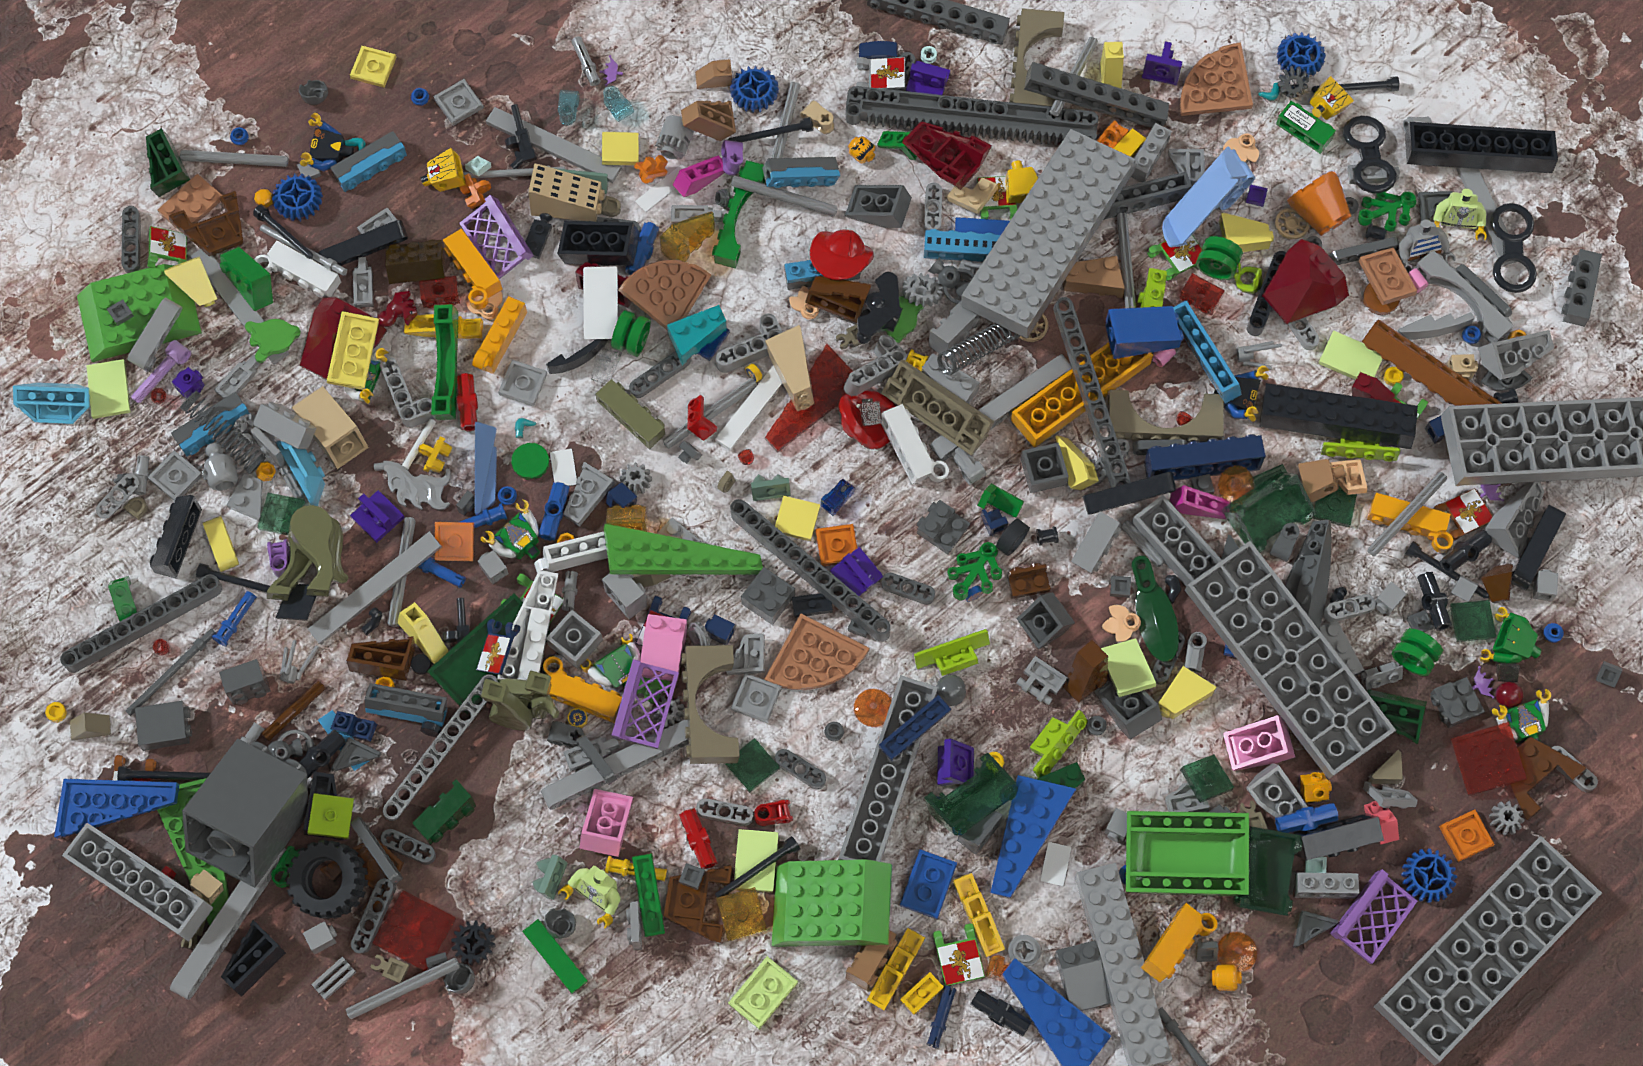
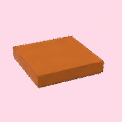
M435 522V539L442 546L435 553V560L474 561V522Z
M853 524L815 529L820 563L823 567L837 565L842 561L843 557L857 549Z
M1475 809L1439 826L1458 862L1495 845Z

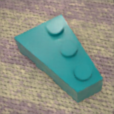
M719 305L667 325L668 336L682 366L690 357L699 353L700 349L706 344H710L727 330L726 318Z

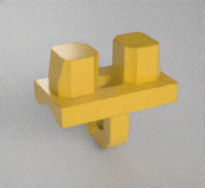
M440 436L433 448L425 444L419 445L418 451L429 457L423 468L424 471L429 472V470L438 473L442 471L445 462L436 457L438 453L448 457L452 450V447L444 442L445 438Z

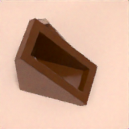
M1513 564L1495 566L1481 577L1492 603L1510 600Z

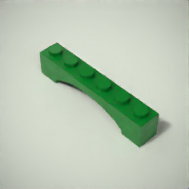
M746 160L745 165L740 168L739 177L764 184V165ZM734 187L733 192L735 195L734 198L731 197L729 200L728 208L730 209L728 214L725 213L724 227L723 230H719L717 237L719 242L718 245H714L712 256H714L716 264L736 269L741 255V245L737 244L735 238L736 222L743 205L754 192Z
M453 304L434 305L437 372L435 390L432 396L431 415L437 420H456L458 310Z

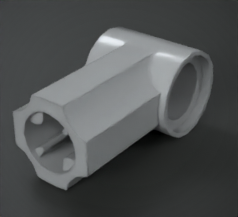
M958 447L951 453V457L961 469L962 476L969 485L986 476V471L979 461H975L973 456Z
M1194 632L1187 642L1184 667L1194 673L1201 672L1204 649L1207 643V638L1203 633ZM1198 639L1202 645L1195 646L1192 640Z

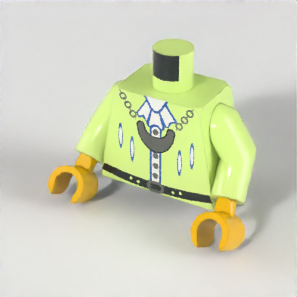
M1463 189L1461 193L1453 192L1448 198L1437 205L1433 218L1436 227H1440V222L1441 225L1476 229V226H1478V230L1475 232L1476 240L1478 241L1477 236L1480 233L1484 234V240H1486L1487 235L1484 230V226H1486V210L1482 203L1478 202V196L1474 195L1470 189Z
M593 866L591 869H578L570 878L568 884H565L558 891V895L562 891L566 892L567 897L564 900H567L573 894V888H575L577 892L606 912L605 915L597 920L598 925L603 921L605 922V929L613 923L611 915L615 914L621 900L617 891V882L596 866Z

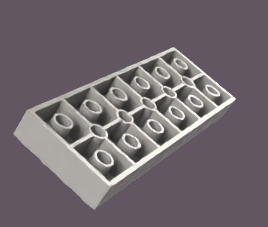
M1070 129L961 295L962 307L1020 336L1028 338L1109 212L1111 205L1116 201L1118 194L1121 193L1122 188L1125 187L1135 170L1136 159Z
M1643 397L1449 406L1441 414L1455 486L1643 476Z
M1251 541L1187 585L1185 588L1186 593L1328 779L1335 776L1396 731Z
M1540 836L1382 997L1374 1008L1435 1066L1602 892Z

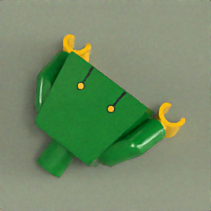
M1500 607L1498 612L1503 615L1495 614V619L1499 622L1503 621L1492 649L1495 653L1491 654L1488 649H1483L1481 653L1487 654L1489 657H1480V661L1487 663L1492 659L1494 662L1510 664L1519 663L1522 660L1529 659L1530 656L1535 659L1539 657L1541 648L1535 645L1538 635L1531 627L1528 619L1512 612L1509 614L1505 607Z

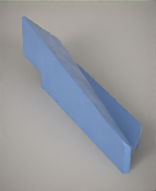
M475 422V515L482 514L484 509H487L489 506L492 507L496 503L497 448L494 447L497 429L480 422Z

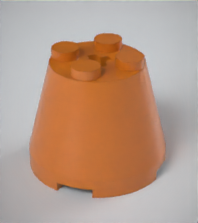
M1330 171L1315 179L1287 200L1290 207L1315 229L1320 236L1329 232L1331 228L1339 227L1344 221L1352 217L1339 177L1335 171Z

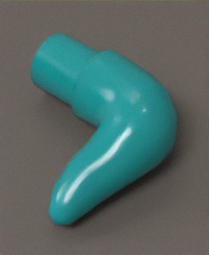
M1275 82L1270 93L1260 92L1258 96L1274 101L1280 93V86Z
M362 138L345 140L346 146H358V151L366 146Z
M519 418L515 423L516 438H523L524 426H535L537 423L525 418Z

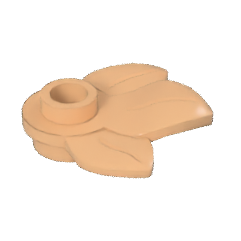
M1248 133L1242 134L1239 138L1229 139L1223 146V151L1228 146L1231 150L1235 149L1241 161L1244 162L1247 159L1256 162L1259 157V150L1255 146V139Z
M802 286L797 297H789L790 305L794 310L799 311L804 318L814 319L817 317L820 308L805 303L809 289Z
M500 291L488 298V305L483 309H474L470 301L466 303L467 307L473 314H481L485 319H493L497 316L498 306L503 301L502 292ZM477 296L473 301H481L484 297ZM488 309L492 310V312L486 313Z
M1109 606L1112 617L1103 623L1102 628L1108 633L1116 634L1117 642H1124L1131 637L1132 632L1139 629L1141 620L1138 615L1129 613L1124 606ZM1133 621L1134 625L1130 626L1127 622Z

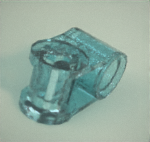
M608 86L604 89V104L618 122L634 113L633 106L617 87Z
M560 90L558 113L560 115V122L563 125H571L576 120L580 98L579 91Z

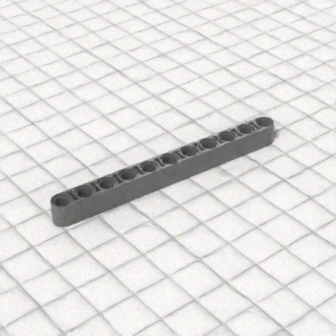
M1061 297L1055 303L1053 311L1111 488L1116 487L1119 482L1124 484L1131 483L1073 303L1069 298ZM1059 304H1065L1067 311L1060 310ZM1065 321H1070L1073 324V329L1066 328ZM1076 339L1079 342V346H1072L1070 340ZM1082 357L1085 360V364H1078L1076 358ZM1082 375H1088L1091 378V382H1084ZM1088 393H1094L1097 397L1096 401H1091L1088 398ZM1094 411H1100L1103 416L1102 419H1097L1094 416ZM1100 429H1106L1108 437H1103L1100 434ZM1107 446L1114 449V455L1107 454ZM1113 464L1120 467V473L1112 471Z
M742 499L732 501L730 512L734 522L814 589L822 593L826 599L828 598L833 605L875 640L883 642L890 637V623L887 619ZM737 509H742V510H743V511L740 512V513L735 512V510H737ZM750 521L757 522L756 524H749ZM766 532L771 533L770 536H764L763 534ZM784 544L785 547L778 548L777 545ZM793 556L800 557L798 560L791 559ZM813 568L814 571L807 572L805 571V569ZM827 580L828 583L822 584L819 581ZM835 592L843 593L841 596L834 595ZM849 604H856L857 607H855V608H850L848 605H849ZM870 616L872 619L864 620L862 617ZM878 628H884V629H886V631H885V632H879V631H877V629H878Z

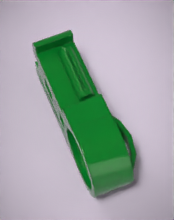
M293 846L287 847L276 868L272 871V880L277 887L285 888L289 886L286 885L285 881L288 875L287 869L288 867L292 868L294 864L291 862L292 858L300 855ZM280 871H284L281 880L279 882L275 881L276 874Z

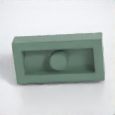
M758 474L751 483L753 501L791 496L789 478H784L779 474L773 480H766Z
M552 855L551 858H546L536 863L545 875L532 882L537 892L551 900L555 898L567 866V862L557 855Z

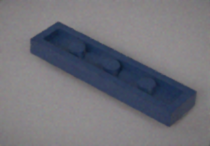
M937 695L882 741L878 747L893 761L949 714L951 708Z

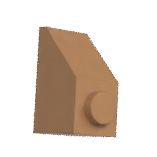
M731 60L711 61L695 71L697 89L731 86Z

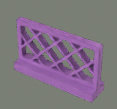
M489 195L485 198L486 202L461 221L460 225L481 256L500 279L523 260H529L534 255L500 201ZM488 208L490 211L489 219H482L483 211ZM472 220L476 221L475 230H469L467 224ZM481 221L488 222L486 232L479 231ZM492 223L499 225L498 233H490ZM478 234L485 235L483 245L477 243ZM490 236H497L495 246L488 245ZM501 237L508 239L506 248L499 247ZM487 248L494 249L492 259L486 257ZM498 250L506 251L504 260H497ZM510 251L516 252L518 258L513 262L508 261ZM496 262L503 263L502 270L499 273L495 271Z
M633 659L612 737L658 749L679 672L645 664ZM643 669L652 670L656 677L645 682L642 677ZM665 674L674 676L672 683L664 687L660 677ZM657 679L662 689L652 694L647 685ZM645 686L650 696L640 701L636 694L639 689ZM664 691L668 699L666 703L659 706L654 696ZM652 698L657 708L647 713L642 703ZM640 705L645 715L635 720L631 712L633 708ZM659 710L663 716L662 721L654 725L649 715ZM647 717L652 727L642 732L637 722ZM635 724L639 734L634 737L626 736L627 728ZM652 729L657 734L655 743L648 742L644 737V734Z
M1383 869L1374 873L1330 933L1336 939L1339 938L1369 964L1375 961L1417 903V900L1388 877L1389 874ZM1385 883L1392 887L1393 895H1383L1382 887ZM1398 897L1406 898L1410 902L1409 905L1404 909H1399ZM1394 898L1395 909L1386 910L1384 899ZM1380 899L1382 911L1372 912L1371 902ZM1396 912V923L1388 925L1386 913ZM1382 913L1384 925L1374 926L1373 914ZM1362 915H1369V927H1361L1360 917ZM1375 928L1385 929L1386 936L1383 940L1376 939ZM1371 929L1372 941L1363 942L1361 930ZM1357 930L1359 942L1353 943L1346 937L1350 931ZM1373 943L1374 953L1371 957L1365 953L1363 944Z

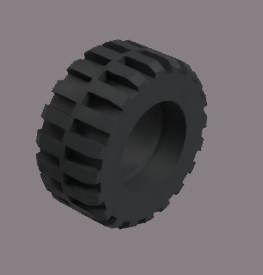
M319 840L318 843H309L308 848L302 847L298 851L300 855L292 858L291 862L294 864L292 868L288 867L287 873H290V878L286 879V885H290L291 889L287 890L290 897L294 898L292 900L293 904L300 907V911L324 919L340 918L342 914H349L352 912V907L356 908L360 904L358 901L360 897L364 898L366 892L363 891V888L368 886V880H365V875H368L367 868H363L365 862L361 857H358V852L349 848L348 845L335 841ZM334 861L341 868L342 884L334 896L323 899L314 892L312 877L316 868L321 863Z

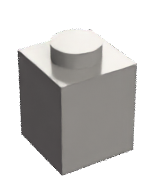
M494 550L490 553H484L478 560L481 570L492 584H495L509 574L507 567Z
M1547 569L1538 571L1534 577L1533 599L1554 600L1557 596L1558 573H1553Z
M1391 581L1375 600L1376 609L1389 616L1407 593Z
M1116 808L1104 834L1108 835L1107 837L1115 842H1123L1127 833V813Z
M325 921L303 933L314 954L337 943L334 938L337 936L336 931L332 925L328 926Z

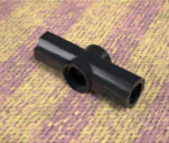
M1480 530L1467 541L1457 542L1453 547V551L1440 561L1441 567L1445 572L1451 574L1467 561H1476L1479 552L1488 547L1492 542L1491 536L1487 531Z
M1433 572L1420 574L1417 579L1423 593L1421 599L1423 608L1429 610L1437 631L1450 628L1452 623L1446 609L1448 605L1446 594L1440 592Z
M333 729L317 746L309 748L306 756L299 762L306 770L307 779L320 767L326 766L330 762L331 756L346 743L343 736ZM320 752V758L316 760V756Z
M981 989L978 990L970 1004L986 1014L997 1025L1005 1026L1021 1037L1025 1035L1032 1023L1031 1020L1016 1012L1010 1004L1003 1000L995 999Z

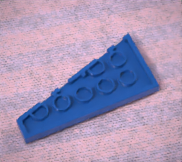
M1020 775L1017 776L991 893L1009 898L1012 897L1077 789Z
M63 779L54 837L58 839L79 833L86 823L96 828L175 805L178 800L180 784L176 782Z
M1014 958L1002 973V976L1033 1021L1034 1026L1049 1049L1059 1061L1060 1066H1089L1111 1035Z

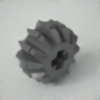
M1293 66L1290 67L1289 72L1284 69L1285 75H1279L1281 81L1278 82V86L1281 87V93L1286 92L1287 97L1293 93L1295 98L1297 97V92L1303 95L1302 89H1308L1306 83L1309 82V78L1305 77L1307 75L1306 71L1301 72L1300 67L1294 71ZM1293 79H1296V81H1297L1296 84H1295V82H1294L1293 85L1290 84V81H1291V80H1292V82H1293Z

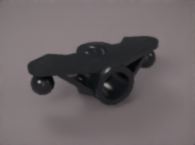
M885 272L875 279V283L880 291L873 292L866 297L865 304L868 309L863 310L857 319V340L861 344H867L871 340V336L877 332H894L903 308L900 307L898 278L892 272Z

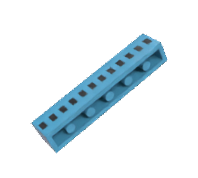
M937 229L926 230L924 258L938 259L940 257L944 260L962 261L964 259L967 261L984 262L1001 235H995L994 233L978 234L972 231L962 233L955 230L948 232Z
M1184 301L1173 307L1174 312H1177L1179 316L1178 328L1182 329L1185 341L1224 403L1242 395L1238 381L1188 302Z

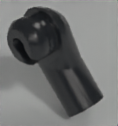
M1168 575L1165 578L1166 584L1170 587L1167 597L1171 604H1173L1181 592V586L1177 576Z
M1336 588L1332 593L1330 603L1343 600L1347 595L1346 588Z
M376 607L369 611V615L372 617L371 620L361 628L366 636L380 624L382 612Z

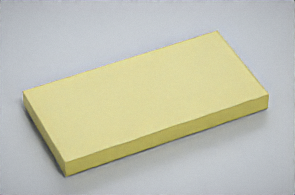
M342 311L327 377L328 384L359 390L365 389L379 324L378 318Z

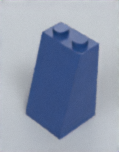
M1173 306L1109 309L1105 328L1113 359L1179 348L1183 340L1182 329L1178 328L1179 316L1177 312H1174Z

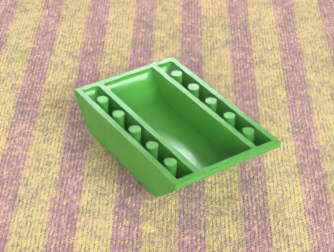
M162 264L155 266V268H146L92 282L77 295L92 362L131 352L165 297L183 308L162 344L202 334L194 300L164 272L165 269L174 265ZM123 299L134 317L117 326L107 308Z
M1127 811L1126 892L1160 895H1249V813Z
M862 859L789 861L777 866L772 946L889 945L892 864Z

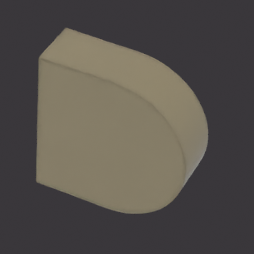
M606 196L601 214L609 217L619 215L621 212L620 201Z
M726 471L720 479L717 489L723 493L728 492L736 482L733 474Z
M134 497L123 508L137 520H140L147 512L148 505L143 498Z

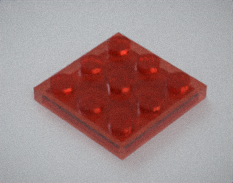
M1509 722L1451 738L1468 796L1527 780Z
M403 890L372 944L425 972L428 969L426 958L437 954L456 918Z

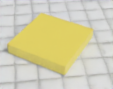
M361 46L350 78L385 88L397 58L396 54Z
M602 132V165H635L639 162V133Z
M783 496L775 527L786 536L811 541L820 504Z

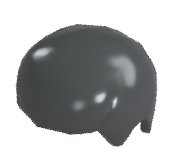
M308 80L306 85L300 84L298 92L309 105H318L328 96V88L323 81Z
M954 674L945 675L938 680L936 685L938 687L937 694L948 706H957L963 702L966 696V687L962 678Z
M552 908L545 915L544 920L547 932L554 938H567L576 930L577 922L574 914L565 908L559 910Z
M459 963L460 968L446 974L444 978L447 990L459 995L467 993L475 983V974L472 968L463 963Z

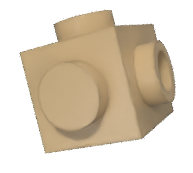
M1474 354L1451 355L1447 362L1448 367L1467 380L1472 379L1475 372L1478 371V362L1475 361Z
M203 870L200 874H195L190 881L192 893L209 905L224 890L223 883L206 870Z

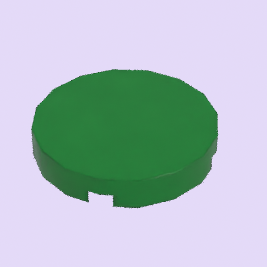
M526 443L515 449L511 464L514 472L519 477L525 480L537 479L543 476L549 468V456L541 445Z

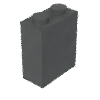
M183 701L135 708L138 746L142 751L190 743L189 737L192 736L191 725H188V718L191 717L189 706H186Z

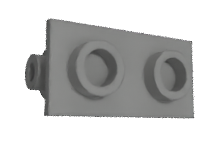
M1391 662L1380 666L1382 672H1379L1377 667L1364 670L1360 675L1361 679L1365 681V690L1378 688L1382 685L1401 680L1403 666H1399L1398 662Z

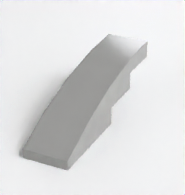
M1470 312L1454 319L1450 313L1434 320L1432 315H1428L1398 329L1397 332L1408 340L1437 337L1471 326L1474 316Z

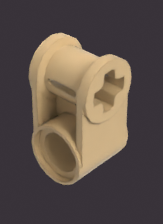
M811 101L800 113L802 119L811 117L813 127L821 133L829 134L834 130L832 113L823 108L818 102Z

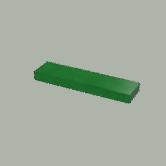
M653 854L634 856L632 860L645 937L665 934Z
M539 919L522 931L571 994H574L588 982L556 940L547 932V929Z

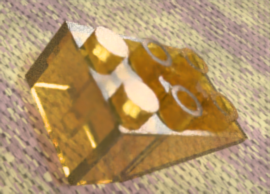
M712 211L672 224L659 237L661 253L669 260L686 262L690 254L694 250H698L702 242L714 234V213Z

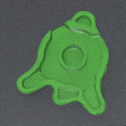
M904 296L899 297L900 307L903 310L894 332L886 331L887 335L894 338L898 344L907 334L915 330L917 315L924 308L922 304L915 306V302L909 303V300L905 299Z
M270 319L262 323L248 321L245 324V330L251 334L250 345L252 347H259L255 354V360L258 363H263L273 354L286 352L290 349L295 339L300 336L299 327L281 319Z

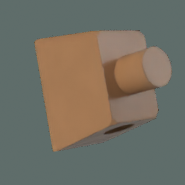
M1329 459L1298 464L1305 495L1310 503L1337 491L1339 487L1336 479L1347 476L1343 465L1333 468Z

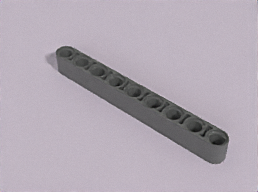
M206 575L62 653L60 661L69 672H78L217 597L222 592V585L216 576ZM211 583H216L215 587L208 589ZM198 592L195 598H190L193 593ZM176 602H181L178 607H173ZM159 611H163V614L161 616L156 617V614ZM146 620L143 626H138L139 622ZM128 630L126 635L121 636L122 631ZM111 639L108 645H103L105 640ZM88 649H93L91 654L85 655ZM75 658L74 663L69 665L68 661Z

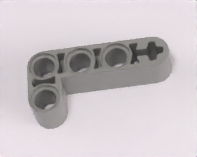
M165 297L135 343L127 360L144 371L149 372L155 364V354L179 317L183 307Z
M770 313L762 315L760 318V331L762 334L718 352L716 355L717 369L722 373H727L769 356L765 340L783 332L776 317ZM771 323L773 325L767 327L764 324ZM757 345L763 346L762 349H756L754 347ZM741 352L746 353L745 356H738L737 354Z
M882 335L874 349L877 359L850 373L844 385V390L848 395L856 396L891 377L901 360L906 361L907 354L894 338L889 335Z
M386 357L388 359L387 362L381 361V370L402 423L406 427L411 428L428 422L429 419H434L431 415V409L426 412L423 411L426 407L431 408V399L423 398L415 402L412 401L397 361L393 357ZM392 367L394 373L390 374L388 368ZM395 382H400L398 386H392ZM407 398L406 401L399 402L400 399ZM413 414L411 418H405L406 415Z

